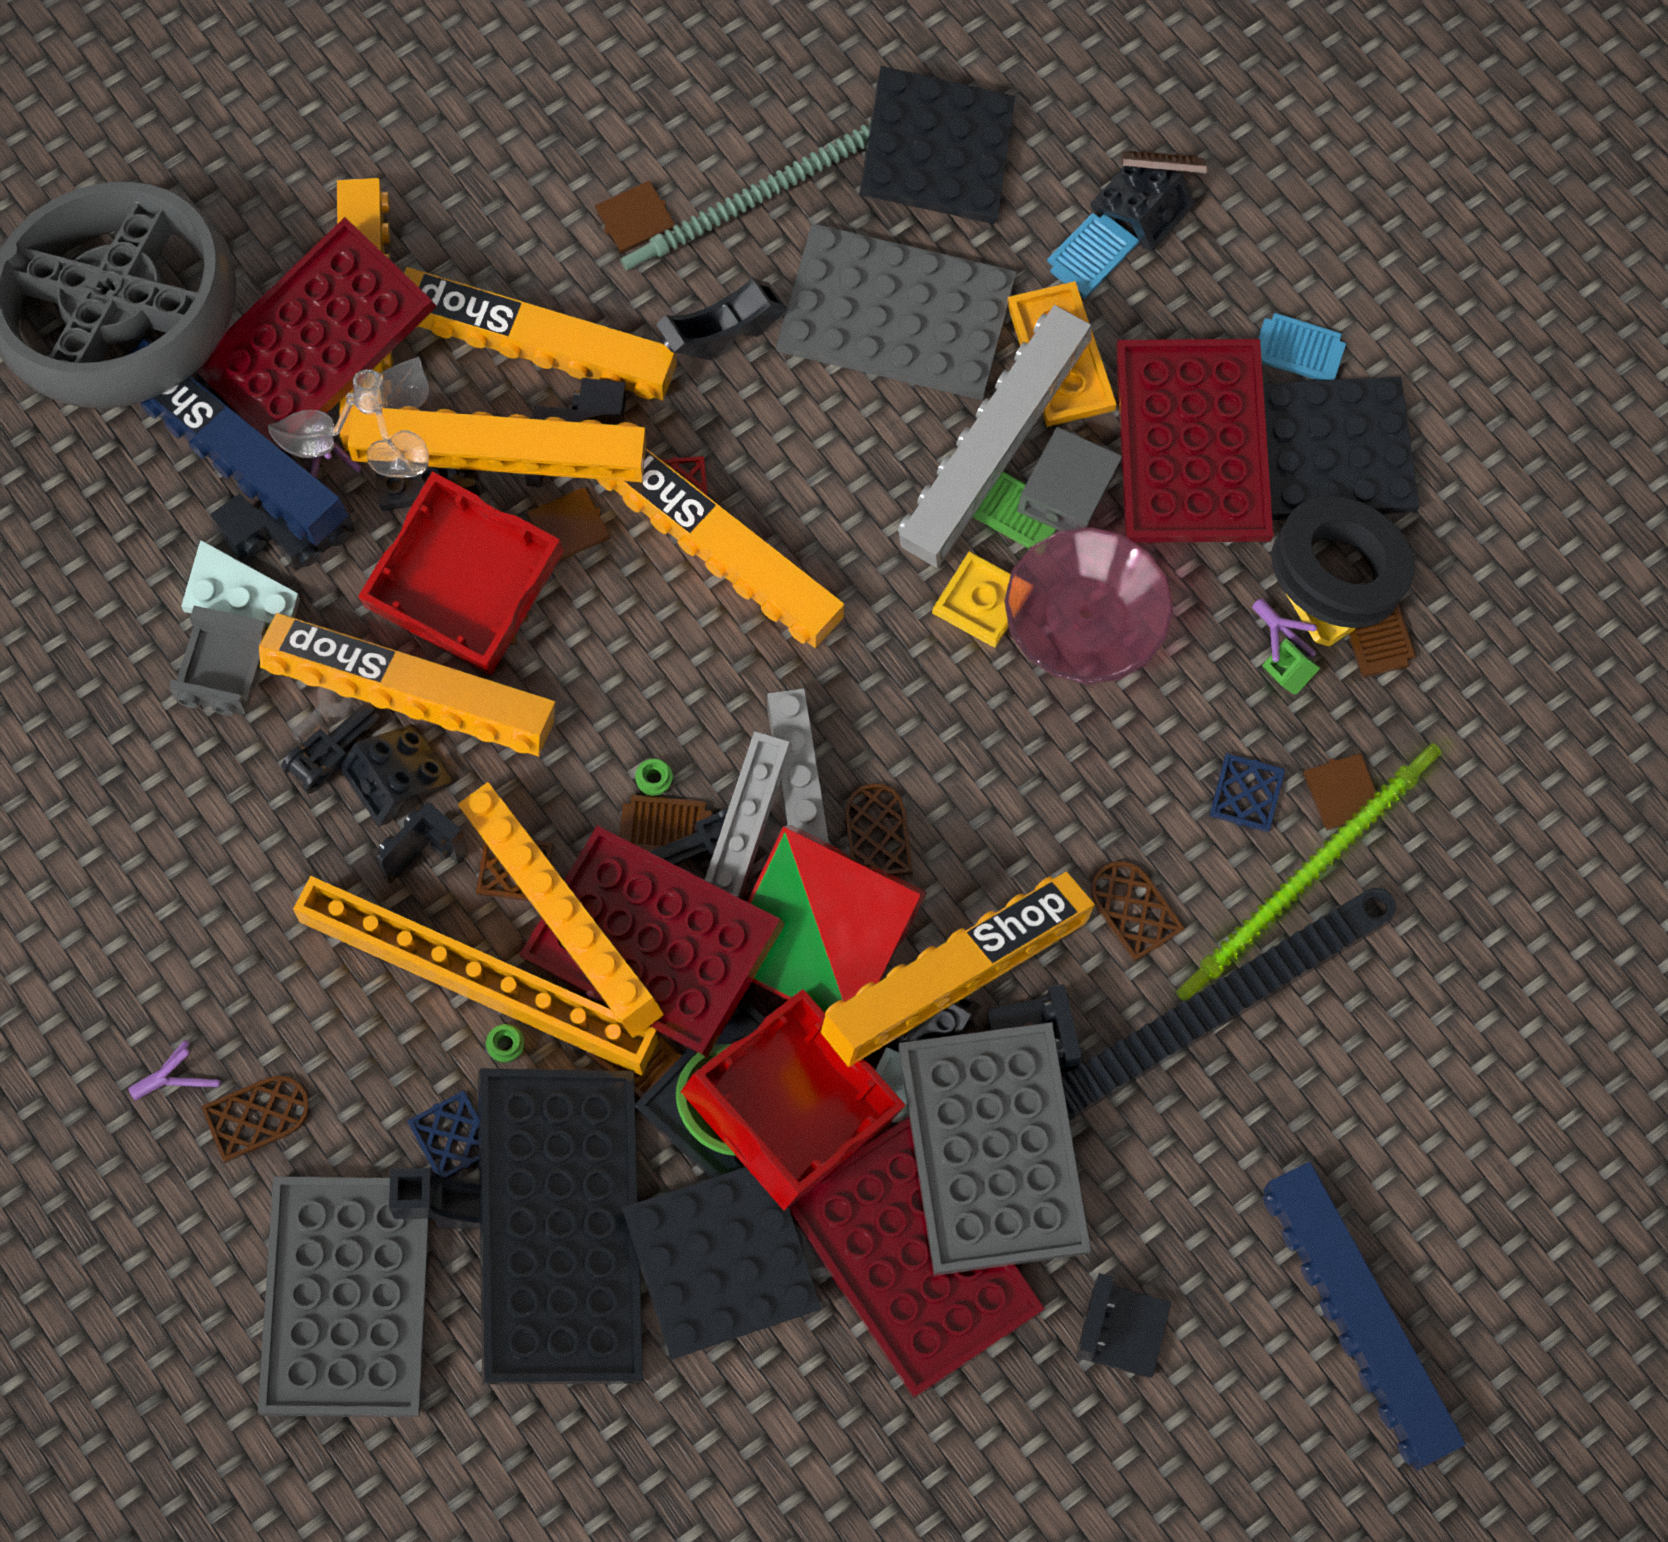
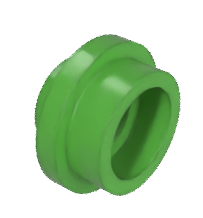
M648 759L637 768L635 779L638 788L643 793L656 796L665 793L670 788L673 774L670 766L663 760ZM651 774L661 776V780L657 783H651L647 778Z
M502 1024L496 1026L487 1036V1051L498 1062L509 1063L515 1061L524 1051L525 1040L523 1034L513 1025ZM510 1039L513 1045L508 1050H502L499 1048L500 1041Z

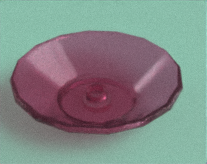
M1092 527L1058 531L1031 546L1011 571L1004 598L1009 631L1025 656L1054 677L1083 684L1120 680L1147 665L1165 642L1173 613L1168 580L1151 554L1124 535ZM1088 611L1093 617L1085 619L1081 617L1080 613Z

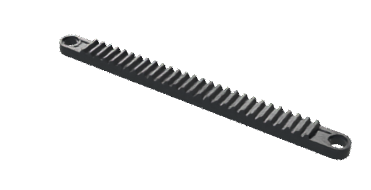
M1371 888L1364 891L1340 907L1334 908L1327 915L1321 916L1314 923L1308 924L1301 931L1295 932L1288 939L1285 938L1278 945L1272 946L1265 953L1259 954L1252 961L1246 962L1241 968L1235 969L1226 977L1220 978L1213 985H1209L1203 991L1197 992L1190 999L1184 1000L1177 1007L1171 1008L1164 1015L1158 1016L1153 1022L1145 1024L1140 1030L1132 1032L1127 1038L1119 1040L1114 1046L1106 1048L1101 1054L1093 1056L1088 1062L1082 1063L1073 1071L1067 1072L1061 1078L1069 1121L1386 926L1396 911V902L1393 896L1382 888ZM1371 899L1381 901L1386 908L1385 915L1381 917L1371 916L1366 910V902Z

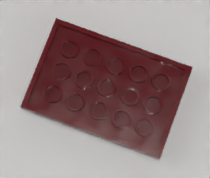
M344 217L225 332L215 351L196 372L244 421L286 454L437 306L364 234Z
M1260 339L1117 340L1116 357L1126 543L1271 542L1273 538Z
M596 826L564 882L664 1015L649 1027L707 1058L785 923L780 918ZM541 918L519 956L585 993L592 990L595 997L606 1003Z
M909 1117L858 1149L788 1207L791 1217L913 1399L1045 1310L1015 1264L934 1276Z

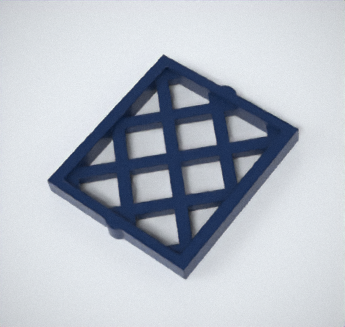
M1226 753L1209 816L1235 823L1237 826L1243 825L1269 833L1285 769L1260 763L1255 759L1249 760ZM1236 762L1247 765L1249 769L1238 774L1232 763ZM1228 767L1234 777L1224 781ZM1262 769L1273 772L1274 776L1264 781L1257 770ZM1253 773L1259 784L1248 789L1242 778ZM1277 780L1273 795L1267 785ZM1237 781L1243 792L1232 797L1226 787ZM1262 788L1268 799L1257 804L1252 793ZM1222 790L1225 797L1227 798V801L1217 806L1220 792ZM1247 797L1253 807L1242 813L1236 802ZM1271 804L1268 818H1266L1261 809ZM1231 805L1237 816L1233 817L1222 814L1220 810ZM1256 812L1262 823L1248 821L1245 817Z
M464 1090L439 1104H434L432 1108L407 1120L428 1162L437 1175L449 1178L464 1169H469L471 1165L479 1161V1155L472 1159L468 1158L471 1145L479 1147V1141L474 1140L477 1127L479 1129V1118ZM455 1101L460 1102L456 1115L443 1111L444 1107ZM464 1105L467 1106L473 1119L461 1116ZM431 1114L436 1115L432 1128L419 1124V1121ZM441 1117L454 1120L450 1133L437 1129ZM459 1122L472 1125L468 1138L455 1134ZM418 1130L430 1133L426 1145ZM435 1135L448 1138L444 1151L431 1147ZM453 1140L466 1143L463 1156L450 1153ZM430 1153L442 1156L439 1168H437ZM447 1158L461 1161L460 1165L448 1172L443 1171Z

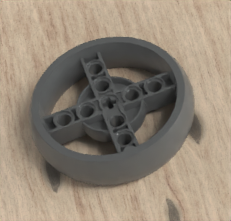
M138 182L100 183L76 189L51 200L28 216L9 236L0 250V357L22 382L35 391L61 403L78 407L115 408L144 402L174 388L193 375L208 360L229 326L236 295V275L227 242L216 225L200 208L184 197L154 185ZM119 230L112 244L86 251L75 260L59 257L65 251L89 238ZM171 234L189 241L203 255L204 272L198 293L165 285L163 282L162 274L155 263ZM27 296L59 304L61 316L67 324L49 357L29 348L20 335L21 313ZM149 328L166 332L155 342L134 353L102 361L111 344L131 340Z

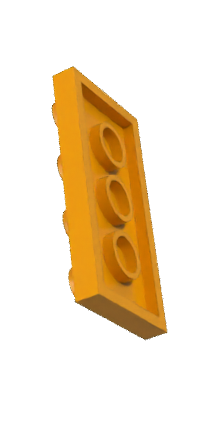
M1076 281L1007 298L1008 309L1020 346L1023 342L1029 343L1035 334L1033 330L1036 322L1043 313L1048 315L1054 305L1090 324ZM1092 329L1090 343L1042 413L1047 427L1112 412L1116 409L1117 404Z

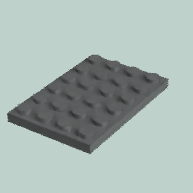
M812 223L778 338L777 352L983 401L1008 309L1007 298L1012 294L1017 271Z
M1052 1023L899 1043V1054L934 1276L1090 1254L1091 1248Z
M273 1177L258 1414L260 1416L420 1417L430 1219L393 1218L389 1209L390 1178Z

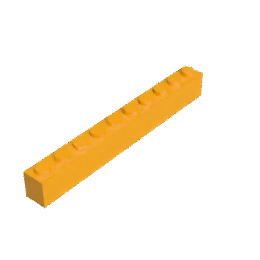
M310 876L293 908L299 922L625 1069L634 1071V1073L641 1076L658 1044L657 1030L651 1027H647L632 1038L611 1009L313 876Z

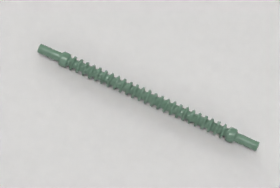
M870 122L868 127L861 125V131L854 129L852 136L845 134L844 140L837 138L835 145L828 143L827 149L820 147L818 154L811 152L810 158L803 156L801 163L794 161L793 167L786 165L784 172L777 170L776 176L769 174L767 181L760 179L758 186L751 184L750 190L743 188L741 195L734 193L733 199L726 197L724 204L717 202L716 208L709 206L707 213L700 211L698 218L691 216L690 222L683 220L681 227L674 225L673 231L666 229L665 235L657 234L651 237L650 243L620 258L622 266L628 271L656 255L663 257L670 252L671 247L677 249L678 243L685 245L687 238L694 240L695 234L702 236L704 229L711 231L713 224L720 226L721 220L728 222L730 215L737 217L738 211L745 213L747 206L754 208L756 201L762 204L763 198L771 199L773 192L780 194L781 188L788 190L790 183L797 185L798 179L805 181L807 174L814 176V170L822 172L824 165L831 167V161L838 163L840 156L847 158L848 152L853 154L857 152V147L864 149L865 143L868 140Z

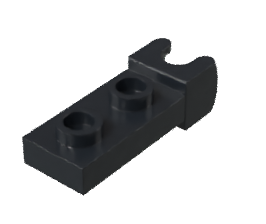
M412 466L375 473L379 506L382 512L412 506L432 471L479 496L481 493L475 479L463 478L465 475L475 473L477 470Z

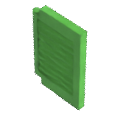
M1002 472L973 515V518L1041 555L1057 529L1017 512L1020 496L1026 484Z

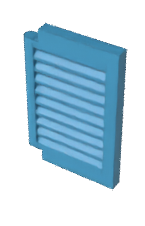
M1092 213L1047 259V262L1053 266L1050 273L1063 283L1076 281L1080 296L1086 299L1139 244V240L1107 215L1103 214L1099 218Z
M1275 312L1272 320L1264 319L1258 338L1261 344L1262 364L1317 381L1335 380L1346 343L1340 341L1342 333Z

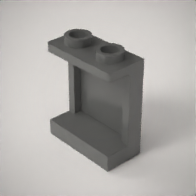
M1056 427L1021 493L1017 512L1083 541L1098 505L1111 480L1118 473L1122 456L1116 454L1107 446H1099L1083 439L1073 431H1065Z
M194 605L190 616V621L193 625L192 633L177 680L170 681L169 689L174 699L183 706L189 708H197L198 705L207 706L225 716H233L234 713L246 715L260 671L259 645L268 629L267 624L263 620Z

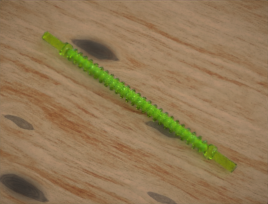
M1431 743L1408 766H1401L1395 772V778L1391 777L1388 779L1389 785L1383 784L1381 792H1374V799H1367V806L1361 805L1359 807L1360 813L1354 812L1352 814L1353 820L1347 819L1345 821L1346 827H1338V834H1331V841H1324V848L1319 847L1316 849L1317 855H1309V863L1302 862V870L1295 869V876H1288L1286 879L1287 884L1281 883L1279 885L1280 891H1272L1273 898H1265L1266 905H1258V912H1251L1250 920L1243 919V927L1236 926V934H1228L1229 941L1222 940L1220 943L1221 948L1213 949L1214 955L1208 954L1200 961L1201 967L1176 991L1177 996L1182 1001L1188 1000L1211 978L1217 979L1224 972V965L1230 966L1231 958L1237 959L1239 957L1238 951L1244 952L1246 950V943L1253 944V936H1261L1260 929L1267 930L1268 922L1274 923L1276 921L1275 915L1281 916L1283 914L1282 908H1290V900L1297 901V893L1304 894V887H1311L1313 884L1312 879L1318 880L1320 878L1319 872L1326 873V865H1334L1333 858L1340 859L1342 856L1341 851L1347 852L1349 849L1348 844L1354 845L1356 843L1355 837L1361 838L1363 836L1362 830H1370V823H1377V816H1384V809H1391V802L1397 803L1399 801L1398 795L1404 796L1406 789H1412L1418 783V776L1441 755L1440 748Z

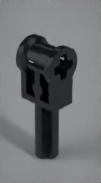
M364 703L329 735L320 728L303 744L294 748L283 760L281 768L286 773L291 772L304 784L303 789L308 794L317 791L347 757L344 750L379 721L380 714L375 707Z
M728 808L695 822L694 834L654 849L650 853L674 865L702 854H706L708 861L711 862Z

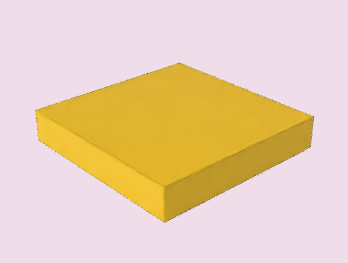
M969 551L933 607L932 613L996 648L1031 592L1032 585Z

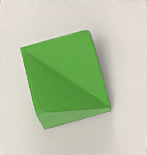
M1286 638L1279 646L1280 660L1274 662L1271 655L1262 666L1282 687L1293 694H1297L1317 673L1320 667L1300 647Z

